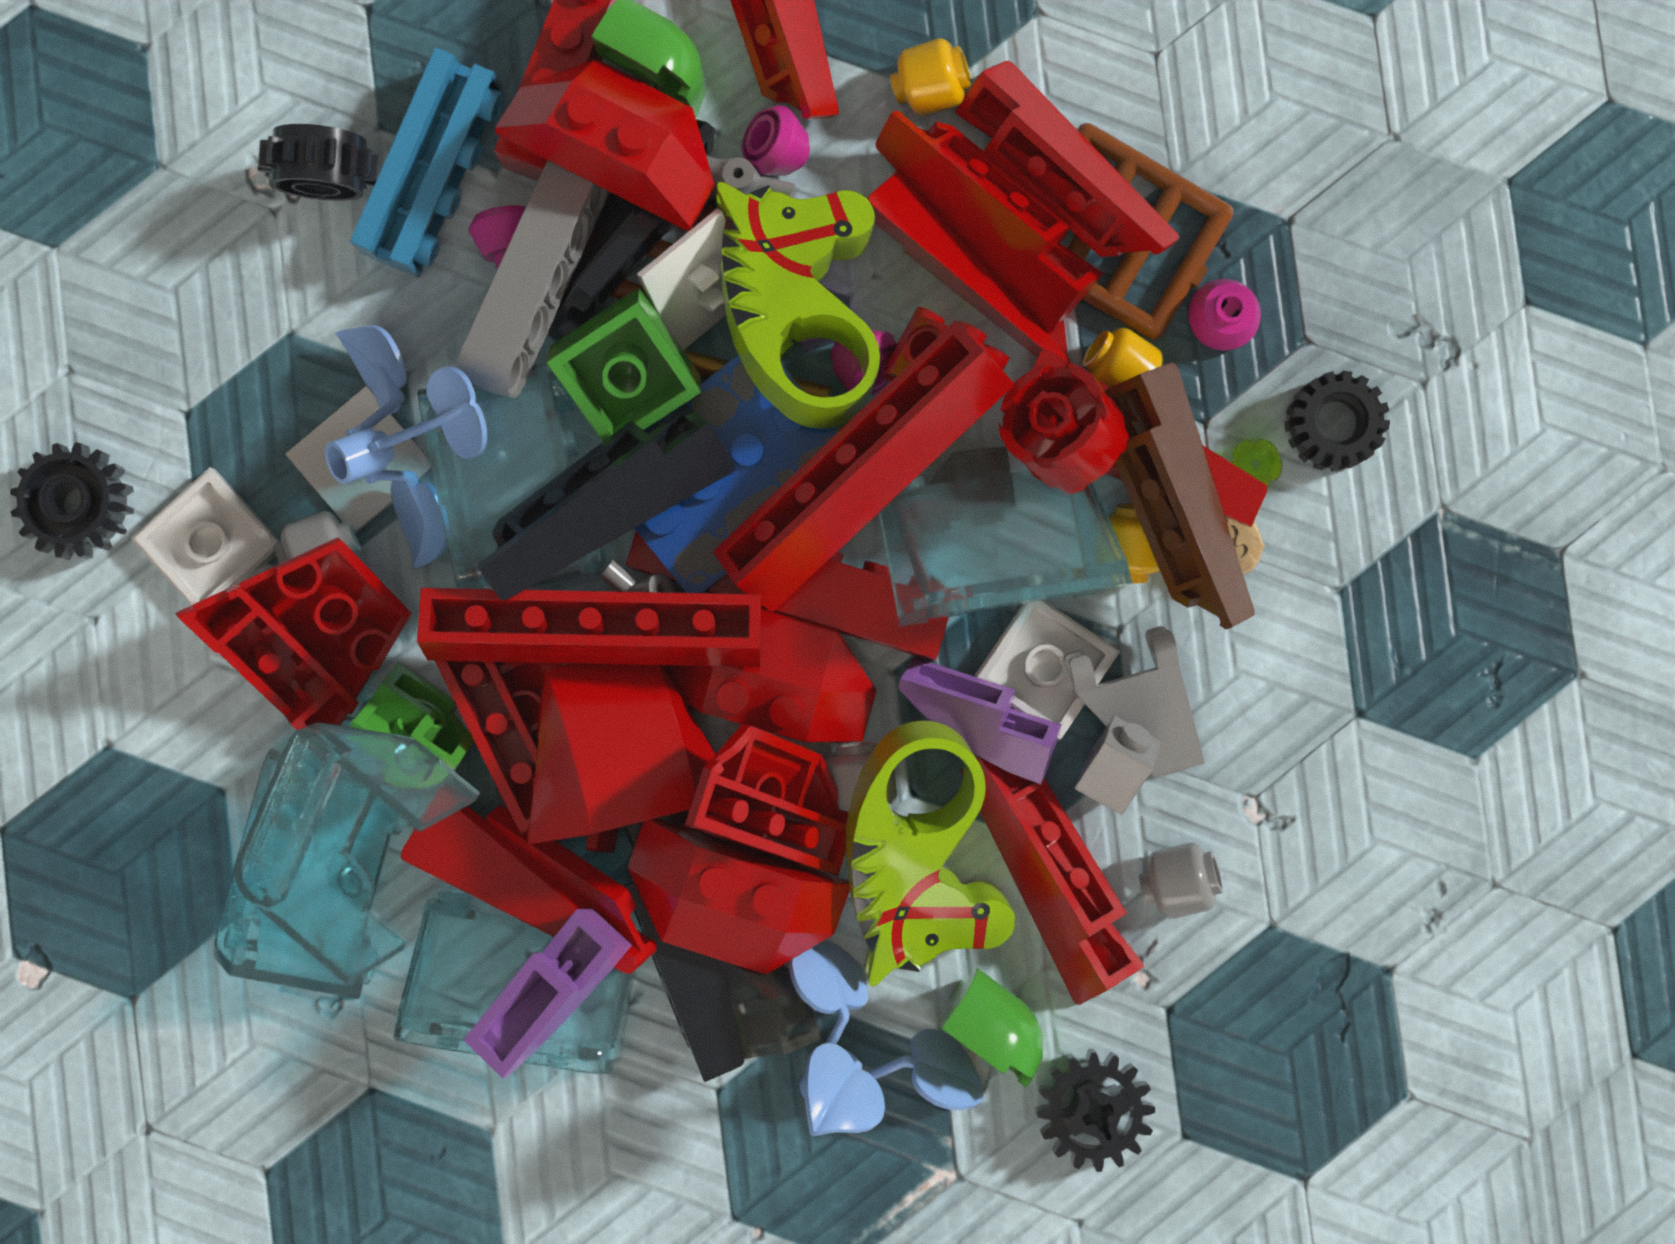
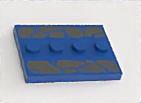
M739 355L703 382L700 394L684 403L710 423L732 460L734 471L634 528L686 593H706L728 575L713 554V551L838 433L834 428H810L788 419L761 394L747 374ZM782 365L783 371L786 374L787 378L798 389L802 390V388L797 384V382L793 379V377ZM680 407L653 423L644 431L650 435Z

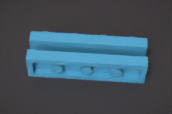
M434 48L350 239V243L361 254L418 278L424 266L430 267L434 263L441 246V238L438 237L439 231L445 218L451 219L455 215L462 198V189L459 188L466 170L472 171L476 167L483 150V141L480 138L488 121L493 123L497 119L503 105L504 93L501 92L502 86L494 71L475 63L471 69L459 64L455 55L439 48Z

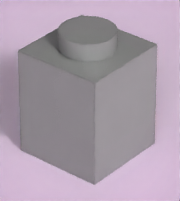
M1114 715L1084 760L1074 789L1122 815L1153 770L1161 741L1153 737L1141 725L1128 723Z

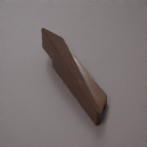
M1172 362L1157 367L1104 390L1106 395L1115 401L1124 416L1125 429L1129 434L1128 447L1120 454L1115 461V465L1171 598L1187 608L1198 605L1219 617V626L1224 629L1232 628L1253 617L1255 610L1177 365Z

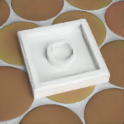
M211 467L131 538L190 605L253 577L276 556L274 545L280 541L217 470Z
M1030 592L974 676L1015 689L1011 708L1062 724L1058 740H1061L1085 705L1073 691L1065 667L1064 656L1074 651H1083L1091 659L1096 685H1098L1120 651L1033 592Z

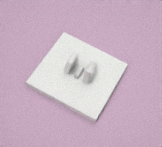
M719 209L714 210L637 274L650 303L683 350L726 315L720 268L723 230L726 219L723 212Z
M367 386L286 453V456L343 522L349 521L356 533L393 503L391 497L392 481L380 480L368 484L364 477L348 484H340L332 476L327 466L325 446L328 442L345 437L346 430L358 427L380 408L375 395ZM391 414L387 415L372 428L375 432L383 431L387 436L404 430ZM410 438L393 445L394 458L387 464L385 470L413 471L419 481L435 465L414 440Z

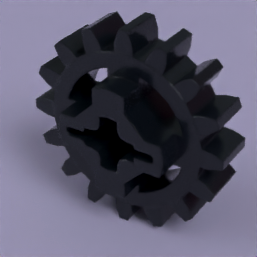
M1088 1049L1086 1062L1079 1063L1070 1053L1066 1055L1069 1069L1065 1072L1054 1066L1049 1069L1055 1080L1054 1085H1039L1038 1091L1048 1100V1104L1035 1107V1113L1038 1118L1050 1121L1040 1129L1041 1135L1044 1140L1057 1137L1058 1139L1052 1148L1054 1154L1060 1158L1070 1150L1072 1152L1071 1163L1074 1168L1080 1169L1085 1159L1089 1158L1096 1172H1102L1104 1159L1109 1157L1112 1158L1118 1167L1124 1166V1160L1121 1152L1128 1148L1131 1152L1139 1155L1142 1150L1135 1140L1138 1134L1151 1135L1153 1132L1151 1127L1142 1121L1143 1116L1156 1113L1155 1106L1151 1102L1141 1101V1097L1151 1090L1150 1086L1146 1081L1132 1083L1138 1069L1132 1063H1129L1119 1070V1057L1116 1053L1110 1052L1104 1063L1099 1062L1098 1055L1094 1049ZM1090 1075L1108 1076L1118 1081L1120 1085L1116 1086L1114 1084L1106 1088L1095 1084ZM1072 1084L1074 1092L1070 1104L1060 1109L1061 1099L1065 1091ZM1086 1090L1101 1105H1104L1101 1108L1103 1116L1101 1120L1105 1127L1104 1130L1087 1114L1089 1112L1087 1104L1089 1100L1085 1094ZM1130 1111L1128 1122L1123 1131L1118 1135L1116 1129L1121 1115ZM1081 1133L1091 1135L1098 1139L1099 1145H1088L1078 1142L1070 1137V1135L1073 1134L1074 1137Z

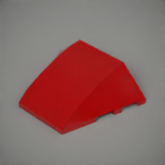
M337 537L184 608L175 614L215 653L218 652L287 718L289 723L309 743L327 758L335 744L332 739L347 714L352 715L359 704L356 700L371 673L379 670L412 613L358 556Z
M571 663L543 670L537 730L538 748L535 777L532 780L531 792H533L526 844L595 834L690 810L703 767L711 760L715 752L663 665Z

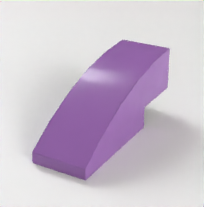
M914 657L900 678L898 689L930 721L944 724L959 733L975 755L1007 772L1041 785L1052 761L1062 724L1012 709L1011 705L1015 689Z
M577 909L543 952L531 955L463 1041L502 1078H507L582 1004L632 945L593 909Z

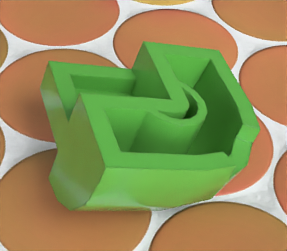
M617 0L607 10L591 36L597 54L640 77L648 86L692 107L695 117H697L705 96V81L701 56L692 39L672 21L634 0Z
M399 663L381 682L370 701L355 717L342 737L355 745L356 749L363 756L372 760H378L389 767L379 784L397 792L422 793L439 787L454 772L474 740L470 731L465 728L454 713L457 709L455 701Z
M977 968L967 983L961 980L950 994L949 999L952 1004L939 1020L941 1029L1001 1073L1005 1074L1007 1069H1010L1018 1078L1017 1081L1024 1087H1027L1033 1080L1043 1059L1044 1036L1037 1017L1018 995L1015 996Z

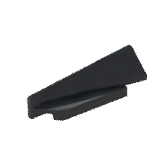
M696 119L705 153L709 155L714 148L715 128L708 122ZM612 193L598 217L547 335L557 342L587 322L674 224Z
M685 404L650 435L633 421H630L500 518L492 532L498 547L495 552L478 562L477 569L501 600H508L731 474L734 471V464L710 423Z
M688 810L657 818L693 830L691 827L685 826L689 813ZM643 821L624 826L632 850L634 849ZM634 881L623 884L629 890L636 904V908L633 911L642 934L650 939H654L657 944L656 952L651 955L680 1031L688 1048L692 1051L703 1081L707 1082L741 1067L744 1064V1056L722 961L662 942Z

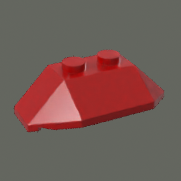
M597 59L522 86L495 127V134L688 232L693 227L714 191L715 184L693 108Z
M761 609L760 667L663 665L684 702L699 712L739 724L751 725L764 731L803 742L863 741L877 688L871 679L867 677L859 661L838 630L779 613H772L765 609Z
M435 661L520 834L527 832L528 826L530 827L533 792H531L532 780L535 777L538 748L537 730L543 670L562 666L563 664Z
M742 724L703 767L685 826L838 876L846 853L848 812L840 811L838 808V788L821 754L754 726Z
M657 818L643 821L628 863L630 875L662 942L765 975L833 936L850 892L848 880Z

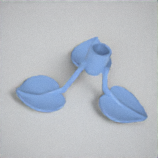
M368 325L344 329L336 332L335 335L338 336L366 386L375 395L380 408L358 427L346 430L345 437L326 444V463L335 480L343 485L364 477L368 484L380 480L392 481L391 497L394 509L411 550L412 569H418L435 561L444 552L450 538V521L445 505L432 484L428 482L419 483L417 475L413 471L385 470L387 464L394 458L393 445L442 426L444 436L451 449L463 459H471L482 454L486 448L487 427L480 406L475 403V392L467 375L458 368L447 366L433 372L426 385V393L431 406L437 414L436 417L389 436L383 431L375 432L372 428L387 415L398 412L405 400L404 394L400 390L407 381L405 365L393 338L382 327Z
M827 939L789 961L790 977L801 999L821 1013H837V1021L827 1042L816 1047L809 1055L805 1074L799 1082L801 1094L805 1099L807 1121L811 1136L828 1133H861L873 1129L881 1122L885 1112L884 1096L876 1079L905 1067L913 1068L912 1082L916 1091L928 1102L938 1107L950 1110H965L977 1106L983 1100L982 1083L965 1049L953 1037L935 1029L919 1031L912 1037L910 1041L912 1056H902L868 1072L862 1070V1063L855 1055L837 1045L850 1017L848 1009H860L868 1000L866 979L857 962L844 949Z

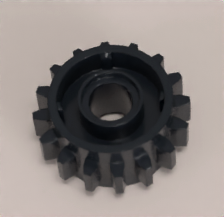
M285 124L275 127L273 135L268 136V140L259 141L257 170L265 172V176L269 177V186L279 192L316 200L349 201L362 198L367 185H375L379 156L372 154V150L367 149V140L354 132L323 125Z
M78 442L74 443L71 452L67 446L55 443L52 444V454L44 455L39 452L32 454L34 463L28 469L19 468L17 472L21 476L19 486L10 490V494L15 496L17 500V507L10 511L11 517L21 519L24 524L19 534L29 539L38 537L35 544L36 550L50 553L54 549L55 557L70 560L74 551L80 558L91 559L94 547L107 551L113 548L110 539L116 533L125 535L127 529L122 525L125 516L134 514V508L127 505V496L134 492L133 486L122 483L119 479L125 473V469L115 463L107 465L110 457L109 454L99 449L90 453L89 446ZM78 489L81 495L80 505L76 511L67 514L64 507L65 498L69 492Z

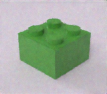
M640 287L549 347L546 363L602 441L606 440L630 421H633L644 430L701 393V375Z

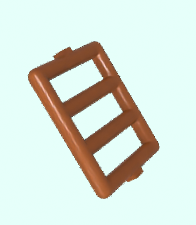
M1083 123L1077 130L1101 155L1117 163L1115 169L1129 184L1134 176L1137 175L1163 190L1153 209L1167 223L1181 201L1208 217L1151 314L1123 299L1151 251L1126 252L1106 287L1104 288L1096 283L1082 299L1148 339L1157 340L1164 334L1190 288L1192 287L1196 290L1209 268L1204 265L1231 221L1233 208L1230 204L1095 125ZM1076 234L1068 246L1069 250L1084 260L1091 250Z

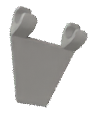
M1158 626L1146 631V641L1155 668L1096 685L1091 659L1083 651L1078 650L1064 656V663L1073 691L1106 727L1115 715L1128 723L1141 725L1153 737L1161 741L1153 770L1150 773L1153 778L1205 763L1179 666L1175 638L1170 630H1167L1164 626Z

